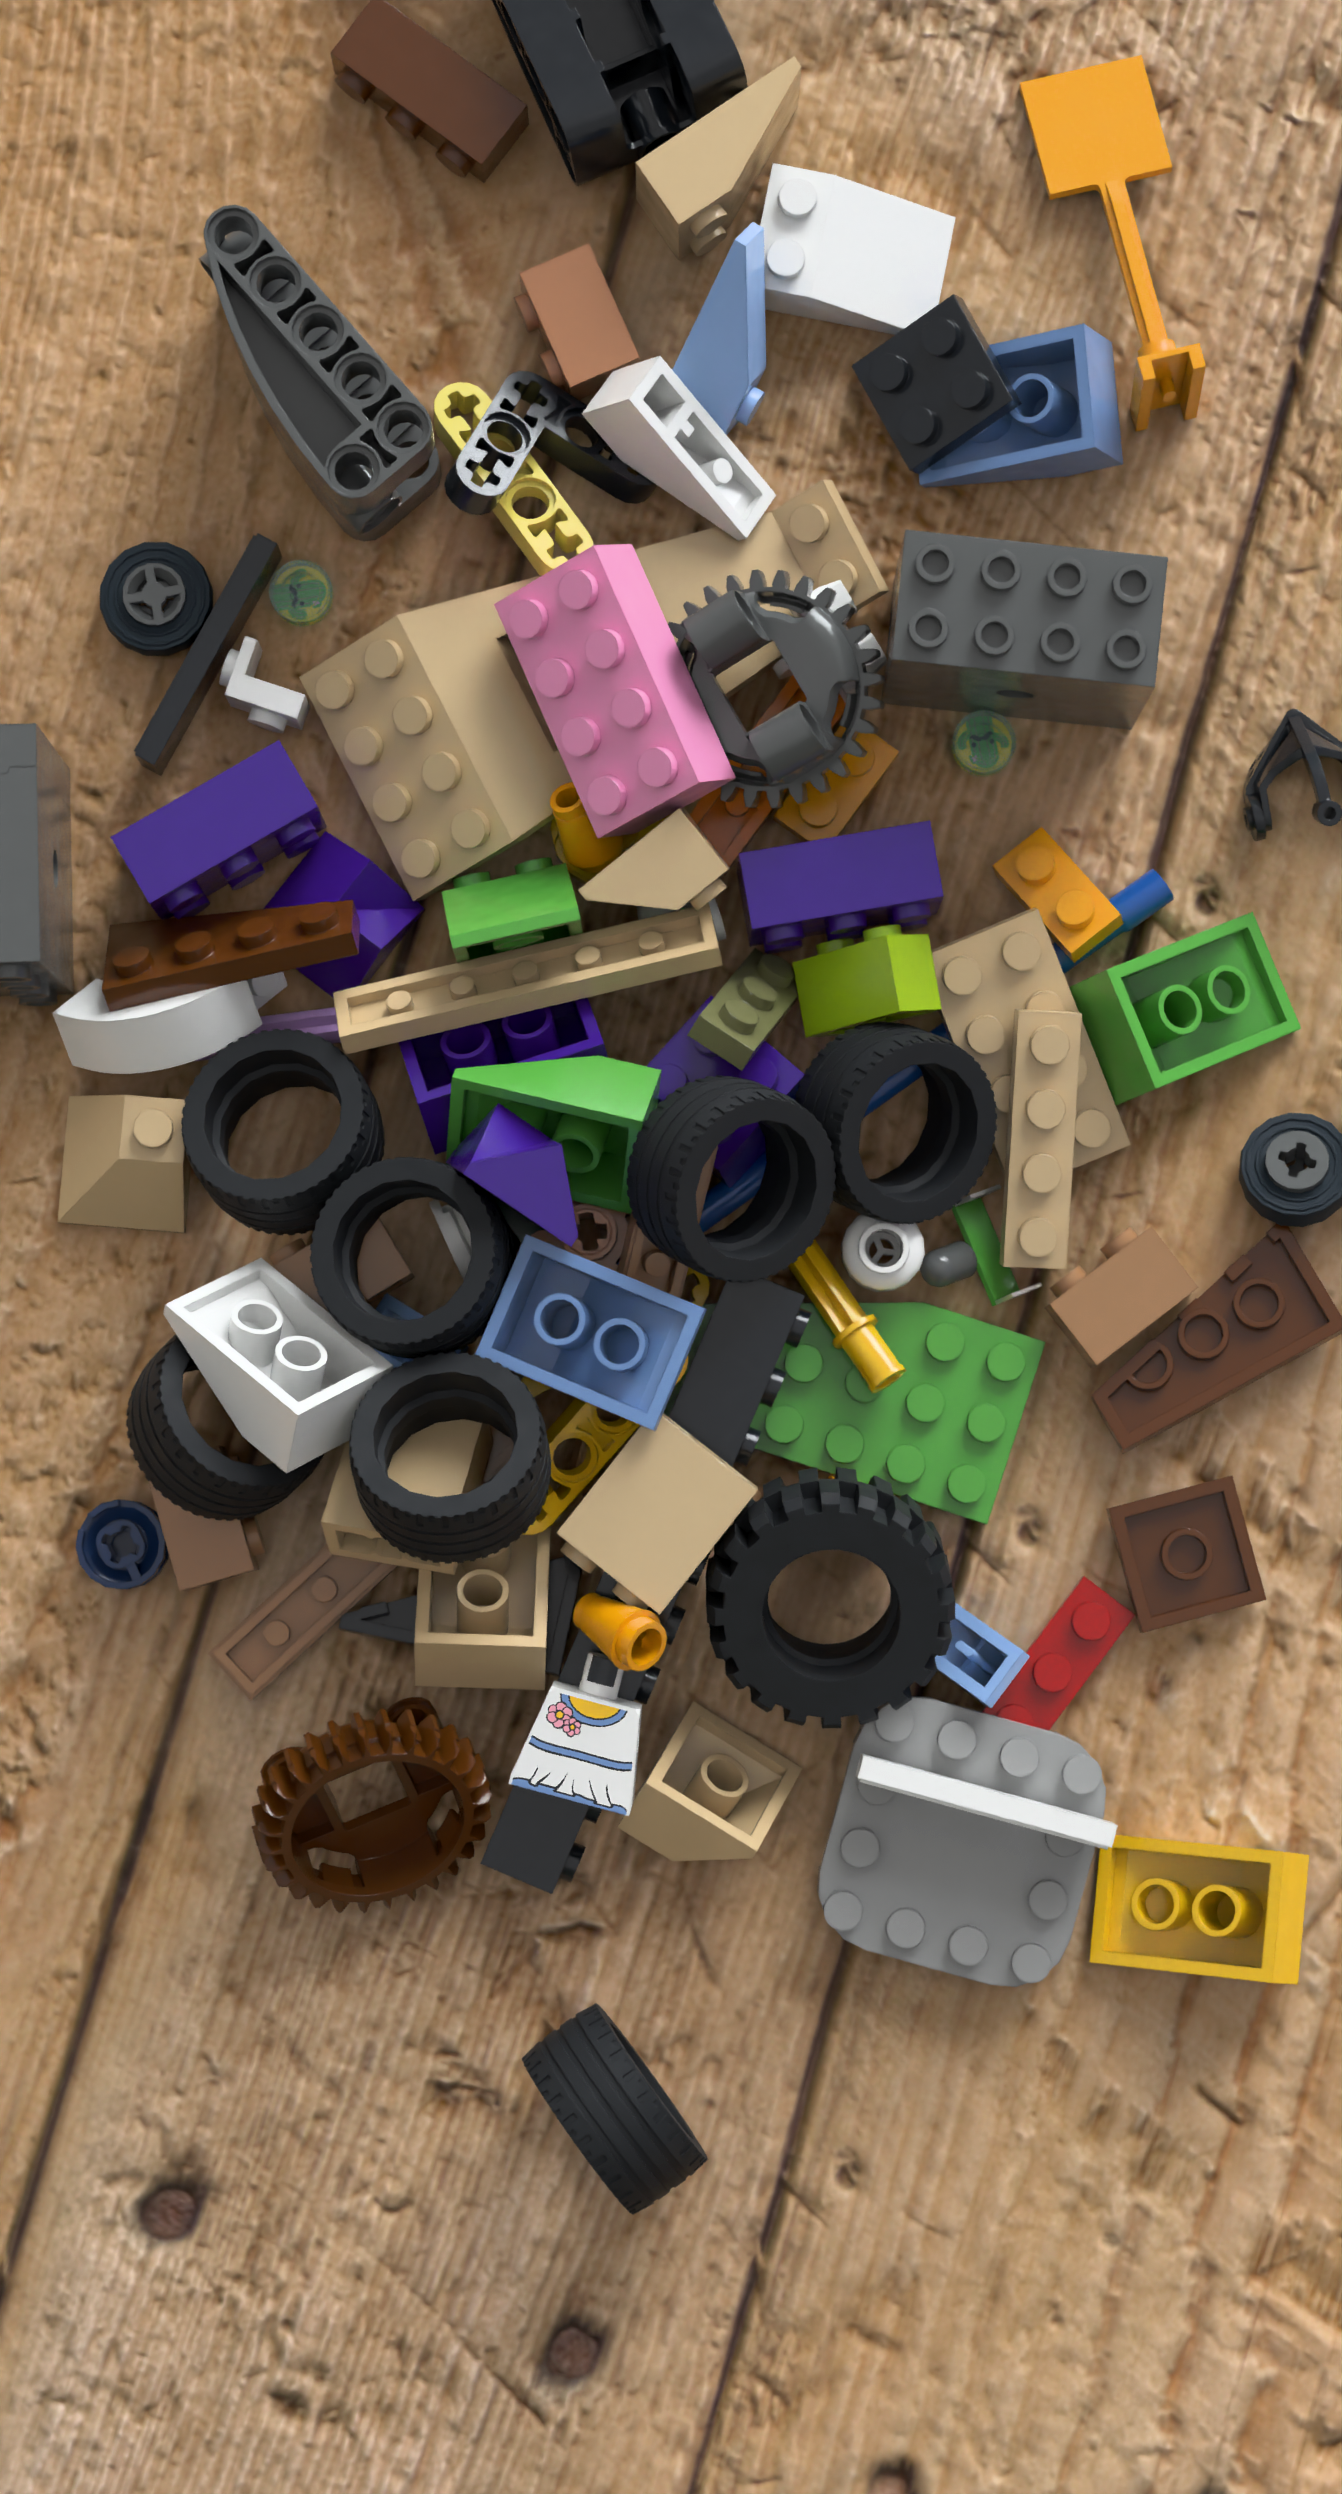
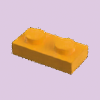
M840 725L834 736L842 737L846 728ZM859 732L855 740L864 747L867 755L864 758L848 753L843 756L842 759L847 764L851 774L845 778L831 770L827 771L825 775L831 787L829 792L821 793L809 782L805 784L808 801L803 804H797L792 795L789 794L783 802V807L779 808L774 814L773 820L803 842L840 836L896 760L899 751L876 734Z
M1042 826L992 865L997 878L1026 910L1032 908L1039 910L1048 935L1073 963L1124 924L1119 911Z

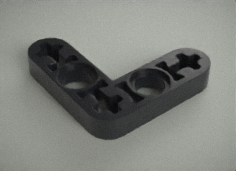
M517 371L506 378L447 474L444 483L447 496L460 510L474 515L490 513L499 503L531 448L534 446L625 503L638 504L645 502L657 485L639 472H637L636 476L627 470L630 466L619 459L582 415L587 407L586 404L542 376L529 371ZM520 399L531 405L523 419L517 414L512 413ZM576 428L588 436L592 446L583 447L574 443L568 437L565 429ZM487 433H499L511 441L515 451L505 452L496 448L490 442ZM604 450L611 454L608 459L601 456ZM479 465L484 470L490 472L482 487L471 481Z

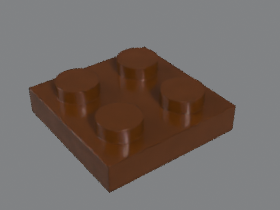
M1233 1476L1223 1477L1106 1509L1140 1633L1266 1600Z

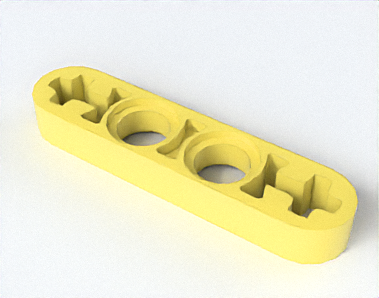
M457 382L447 385L439 391L434 400V429L455 460L471 437V428L461 416L451 418V410L458 408L463 414L473 411V429L475 430L492 403L482 389L470 383ZM487 433L490 442L496 448L505 452L515 451L513 444L505 436L499 433ZM529 452L499 503L492 511L537 573L543 576L568 561L564 556L553 559L554 542L549 533L554 529L555 541L565 553H571L576 550V555L593 546V541L589 532ZM479 465L471 481L482 487L490 472L484 470ZM536 497L541 499L548 509L541 517L526 519L519 516L512 506L520 498Z

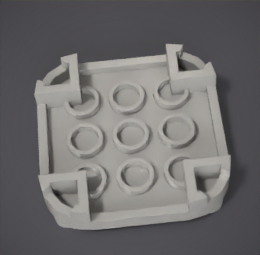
M912 1696V1700L898 1710L893 1709L889 1702L881 1705L878 1708L879 1719L862 1724L853 1740L854 1744L822 1861L819 1866L817 1892L827 1923L844 1940L866 1951L985 1984L1017 1987L1026 1983L1042 1981L1049 1971L1059 1963L1071 1939L1095 1846L859 1782L855 1773L860 1754L870 1755L1103 1819L1106 1787L1100 1765L1088 1754L1082 1745L1056 1731L1053 1732L932 1697Z

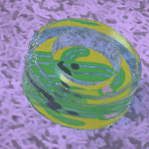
M294 560L284 564L275 572L270 582L269 596L275 612L282 620L294 626L304 627L318 623L329 613L333 604L334 591L330 578L322 567L308 560Z
M988 710L976 711L965 716L957 725L952 738V753L957 764L967 773L980 777L991 776L1002 771L1011 761L1016 748L1015 732L1009 721L1002 715Z

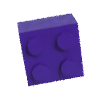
M712 995L647 1065V1067L662 1070L658 1104L661 1101L663 1102L667 1095L674 1093L675 1089L685 1086L686 1083L694 1082L695 1079L699 1078L704 1079L706 1076L716 1077V1075L752 1080L795 1100L796 1091L800 1087L799 1083L805 1076L803 1072L766 1041L741 1071L687 1036L699 1015L714 998ZM757 1122L739 1127L718 1144L712 1174L729 1188L766 1151L765 1137Z

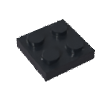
M955 294L948 297L852 365L910 471L917 474L922 473L1022 404L964 300Z

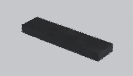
M259 533L256 536L253 535L134 750L135 756L143 767L162 776L224 664L228 652L234 646L282 559L278 544Z

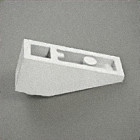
M661 356L612 371L582 413L621 461L738 541L748 537L776 496L774 491Z

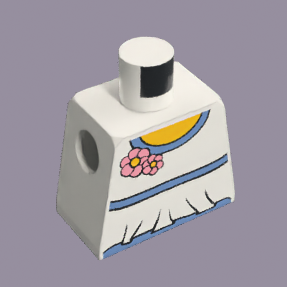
M588 1652L579 1687L554 1681L513 1768L508 1784L629 1816L635 1794L642 1704L617 1697L624 1670L617 1668L606 1655Z

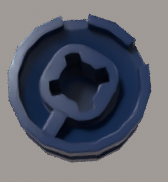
M117 1499L102 1503L87 1514L88 1516L77 1533L76 1551L80 1565L91 1579L108 1588L132 1589L148 1584L161 1573L169 1559V1553L157 1511L141 1502Z

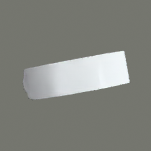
M279 972L110 1012L102 992L103 980L96 978L52 1012L73 1066L110 1074L145 1073L193 1062L228 1047V1044L235 1043L239 1038L252 1033L262 1025L258 1009L287 987L288 984L284 973Z

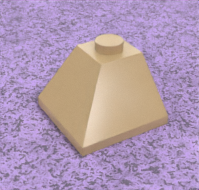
M679 808L578 891L588 901L679 910L690 902L695 910L699 911L727 888L720 877L730 867L685 808Z
M136 1095L69 1096L57 1222L186 1233L191 1165L182 1137L181 1120L183 1118L182 1110L185 1107V1099Z
M693 1701L636 1794L630 1815H624L618 1828L671 1861L752 1859L803 1768Z

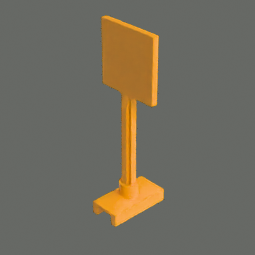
M1142 55L1021 82L1019 89L1049 200L1092 190L1098 191L1102 200L1141 343V348L1138 350L1139 357L1136 360L1129 408L1135 432L1148 429L1151 410L1180 404L1184 421L1197 418L1206 368L1200 343L1176 348L1175 342L1167 338L1125 185L1131 181L1172 172V163Z

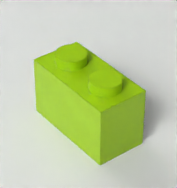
M898 924L875 927L863 931L864 942L854 944V939L852 938L823 942L816 945V956L792 962L805 1038L838 1036L839 1034H844V1031L848 1029H854L855 1026L865 1025V1023H894L942 1010L929 934L902 935L901 925Z

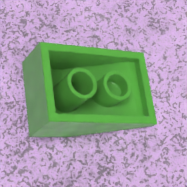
M538 858L515 865L516 875L491 880L490 872H478L454 879L452 881L454 889L442 891L441 893L450 940L457 963L583 933L581 917L566 863L553 866L552 858Z
M1253 912L1104 970L1069 987L1078 1011L1082 1013L1083 1024L1115 1105L1124 1103L1301 1029Z
M599 1055L456 1068L451 1082L446 1161L458 1145L499 1103L552 1140L562 1144L573 1201L631 1214L632 1208L629 1206L630 1199L627 1196L628 1185L626 1184L628 1178L627 1168L630 1164L629 1157L633 1151L632 1146L637 1140L636 1136L642 1130L645 1120L647 1121L649 1114L657 1108L662 1070Z

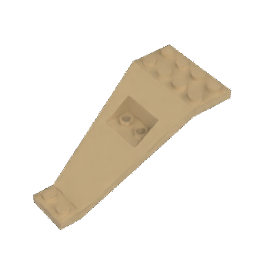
M821 480L772 512L764 513L746 539L738 541L717 526L634 549L667 624L669 622L681 624L688 617L683 607L686 601L696 604L701 608L708 605L705 600L704 587L712 586L721 595L727 593L726 582L729 575L737 576L744 589L750 588L749 581L752 570H760L764 573L767 587H772L778 570L787 571L790 574V590L794 591L797 583L803 576L813 579V590L841 580L857 610L889 592L832 480ZM541 576L396 615L299 677L413 901L428 898L453 883L454 879L468 874L554 819L553 810L550 806L552 793L559 786L572 782L494 606L495 603ZM770 604L760 605V607L767 611H776L793 616L789 609L770 606ZM673 635V637H674V639H675V642L677 643L678 638H676V637ZM772 641L718 674L716 679L726 697L729 698L773 668L783 656L775 642Z

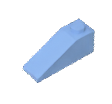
M754 222L734 240L672 369L726 435L738 422L745 426L751 422L765 395V392L756 388L766 369L764 228Z

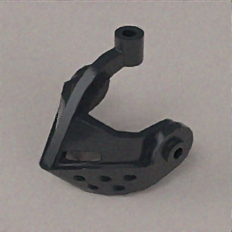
M1291 709L1286 712L1273 737L1252 763L1246 777L1243 790L1245 804L1243 816L1246 828L1251 832L1255 841L1266 839V831L1272 830L1267 788L1279 773L1303 759L1316 798V803L1312 808L1314 819L1323 825L1333 826L1342 818L1341 806L1331 800L1324 770L1319 756L1329 757L1338 760L1342 764V742L1298 709Z

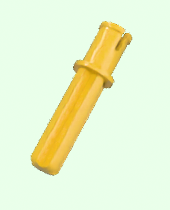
M814 1239L812 1245L808 1246L805 1250L806 1252L802 1256L800 1255L793 1264H789L788 1267L836 1336L832 1341L834 1347L845 1350L868 1384L871 1393H877L896 1382L906 1372V1369L898 1362L875 1328L878 1322L875 1315L865 1314Z

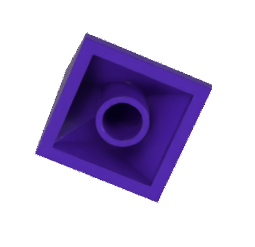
M325 831L320 837V841L310 849L263 909L315 904L318 902L354 901L360 920L359 954L296 969L334 999L333 992L366 985L422 915L425 908L417 901H413L411 896L373 861Z
M498 1103L458 1145L446 1163L571 1247L578 1238V1231L562 1144L552 1140Z

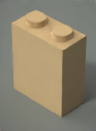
M663 1413L656 1431L642 1425L639 1427L557 1531V1534L567 1541L560 1550L586 1572L591 1574L599 1566L618 1581L612 1592L626 1604L643 1609L651 1607L660 1615L758 1491V1487Z
M460 1419L438 1422L411 1435L393 1454L387 1470L388 1477L410 1492L433 1497L465 1494L481 1486L493 1445L490 1425ZM349 1441L345 1442L321 1520L329 1553L455 1575L458 1566L457 1562H452L451 1564H445V1562L433 1563L430 1560L423 1561L418 1557H411L408 1553H403L397 1547L390 1545L388 1540L383 1539L379 1532L376 1531L359 1501L350 1467Z

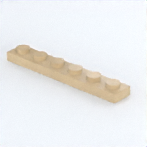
M708 903L699 911H696L694 907L353 987L333 992L339 1038L346 1055L723 966Z

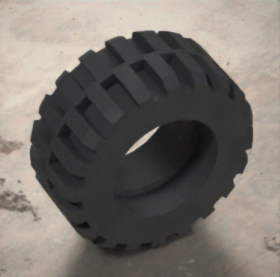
M836 1467L835 1479H819L817 1468L799 1470L798 1483L785 1486L781 1477H778L764 1484V1497L757 1502L751 1498L736 1517L734 1523L728 1527L714 1545L715 1554L714 1557L708 1559L705 1577L707 1623H709L710 1642L716 1658L724 1659L725 1674L737 1689H744L748 1686L750 1688L751 1702L765 1712L771 1711L775 1704L783 1707L784 1721L801 1726L805 1724L807 1716L821 1717L822 1729L841 1728V1717L858 1715L859 1723L862 1725L878 1720L877 1707L887 1702L890 1703L893 1709L898 1710L911 1701L910 1686L914 1682L920 1686H926L937 1672L936 1655H946L952 1639L950 1621L955 1619V1596L948 1559L943 1550L941 1537L933 1522H925L923 1519L921 1506L908 1494L902 1495L900 1498L894 1496L890 1482L875 1475L870 1478L868 1484L858 1482L856 1470ZM822 1550H842L858 1554L872 1561L885 1573L890 1585V1604L883 1616L872 1628L854 1639L833 1644H819L802 1640L780 1627L772 1618L768 1606L770 1585L788 1564L804 1555Z

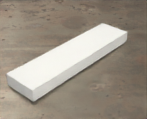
M862 1753L860 1754L855 1773L858 1781L1106 1850H1108V1847L1112 1848L1118 1825L1107 1820Z

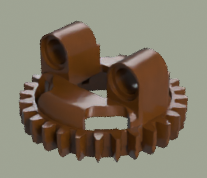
M422 1697L402 1699L391 1705L387 1710L380 1709L374 1719H363L360 1713L356 1712L353 1713L351 1723L339 1726L331 1720L327 1722V1732L318 1737L307 1732L304 1734L305 1747H289L278 1751L264 1763L260 1771L263 1785L257 1788L260 1804L252 1806V1814L255 1821L252 1830L266 1870L272 1872L279 1887H289L295 1899H302L308 1895L315 1908H321L331 1899L338 1913H342L350 1902H357L359 1909L366 1913L370 1903L382 1900L389 1909L391 1908L392 1898L407 1894L415 1901L416 1889L425 1884L437 1890L439 1886L438 1875L442 1872L451 1875L458 1874L459 1867L456 1858L471 1859L474 1857L472 1841H481L486 1837L484 1822H487L492 1817L489 1800L492 1798L491 1787L480 1754L474 1752L471 1740L468 1737L459 1739L453 1724L443 1727L431 1702ZM391 1761L408 1796L350 1821L343 1822L336 1799L328 1782L373 1763ZM452 1790L459 1812L457 1813L454 1809H449L445 1820L436 1831V1835L439 1838L437 1841L427 1822L437 1808L441 1797ZM324 1848L334 1852L349 1853L355 1857L358 1874H351V1868L332 1866L323 1862L319 1865V1870L312 1867L308 1850Z

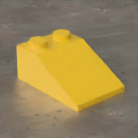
M1115 1835L1112 1848L1108 1847V1850L1100 1848L1089 1962L1266 1983L1298 1985L1309 1855Z

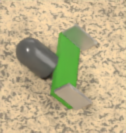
M1000 1184L962 1198L961 1202L953 1206L952 1211L965 1242H953L934 1249L924 1256L920 1272L923 1279L929 1285L945 1287L971 1277L977 1269L992 1307L1042 1286L1040 1282L1019 1290L1011 1268L1003 1267L999 1264L1000 1242L981 1197L1001 1189Z

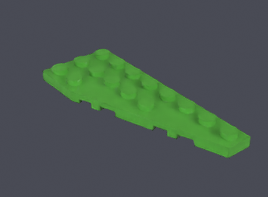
M925 1302L858 1303L866 1315H875L878 1320L875 1328L898 1362L906 1369V1372L896 1382L872 1394L868 1384L843 1348L836 1349L832 1344L836 1336L813 1303H802L800 1308L812 1313L797 1348L785 1343L775 1365L776 1368L785 1371L786 1375L772 1408L759 1403L750 1427L761 1431L754 1449L807 1467L817 1468V1470L835 1475L836 1467L856 1470L857 1481L868 1484L870 1478L875 1475L892 1484L893 1495L901 1497L908 1494L915 1502L987 1525L1046 1342ZM717 1303L704 1304L702 1306L707 1311L688 1353L687 1370L675 1385L664 1410V1414L668 1417Z

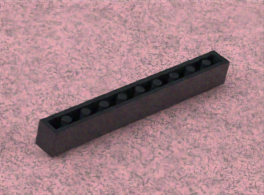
M758 1279L755 1282L747 1281V1283L726 1281L669 1418L732 1467L734 1463L747 1467L761 1434V1431L750 1427L759 1403L772 1408L786 1375L785 1371L776 1368L775 1365L785 1343L797 1348L812 1313L800 1308L805 1295L768 1279ZM710 1552L686 1582L697 1585ZM604 1571L595 1593L623 1602L612 1592L618 1581ZM680 1590L660 1615L651 1607L646 1609L658 1616L661 1625L666 1631V1644L672 1645L686 1611L675 1605ZM581 1629L578 1631L558 1679L559 1682L578 1687L588 1652L604 1654ZM652 1666L644 1671H624L617 1697L630 1701L635 1700L646 1705L661 1669ZM513 1785L480 1864L552 1894L559 1878L571 1883L586 1848L574 1842L584 1819L596 1824L602 1809Z

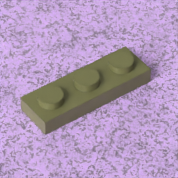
M754 948L702 1011L687 1036L742 1071L798 999L793 967L779 956L764 954L757 948Z

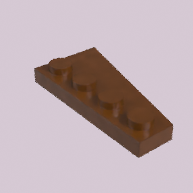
M354 901L318 902L306 905L189 916L180 919L170 918L111 924L102 992L109 1011L359 954L360 920Z
M1276 1223L1263 1239L1245 1255L1243 1254L1208 1290L1198 1299L1195 1298L1182 1310L1167 1328L1154 1340L1151 1339L1092 1394L1091 1400L1121 1452L1124 1454L1342 1334V1316L1290 1228Z

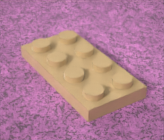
M1037 908L1029 909L931 950L942 1010H938L948 1037L951 1042L965 1050L981 1065V1069L985 1071L986 1078L992 1085L990 1087L994 1092V1101L997 1106L995 1108L997 1113V1131H995V1143H993L992 1147L1004 1177L1015 1009L1079 1012ZM1083 1021L1081 1028L1073 1169L1131 1145Z

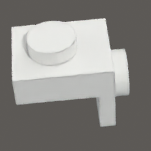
M245 636L240 651L230 649L220 675L219 684L227 687L225 696L230 706L249 712L247 721L263 729L283 733L286 725L302 730L310 708L306 695L254 678L262 655V648L257 639Z

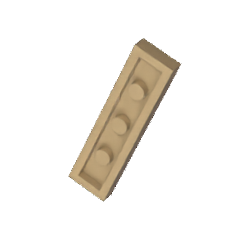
M1015 1009L999 1260V1264L1003 1267L1067 1269L1082 1013L1027 1009Z

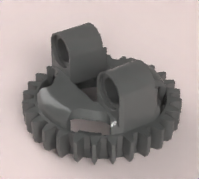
M752 570L749 581L750 588L744 589L737 576L729 575L726 582L727 593L721 595L712 586L704 587L705 600L708 605L701 608L696 604L686 601L683 607L688 617L681 624L668 623L671 633L678 638L676 644L727 758L741 764L760 767L767 774V777H765L761 772L748 771L731 765L736 778L721 786L722 801H733L739 789L742 788L744 789L745 807L756 808L758 807L762 791H766L771 808L777 809L783 807L784 790L789 789L797 804L806 803L808 796L805 784L811 782L821 793L829 792L831 787L825 773L831 770L839 776L847 778L851 771L842 759L846 753L863 758L867 755L864 747L855 740L858 733L877 734L879 731L877 726L865 720L864 717L866 710L873 711L884 709L885 707L883 701L868 696V687H874L886 681L885 676L867 672L866 664L881 657V653L878 649H860L858 645L860 641L871 633V630L867 625H860L850 629L847 627L846 623L856 612L851 604H846L834 612L830 609L837 594L832 588L827 587L815 599L812 598L814 581L807 576H803L797 583L794 591L790 590V574L787 571L778 570L772 587H767L764 573L760 570ZM770 604V606L790 609L800 614L806 611L809 613L803 618H795L788 614L767 611L760 607V605ZM774 641L807 700L806 702H796L747 732L719 685L716 676ZM848 681L854 682L855 694L847 693L844 713L839 724L845 727L846 730L842 737H836L831 729V721L836 711L839 691Z

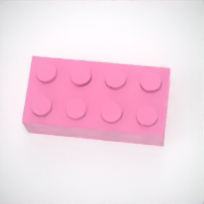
M632 544L593 545L494 604L598 839L635 834L736 778Z

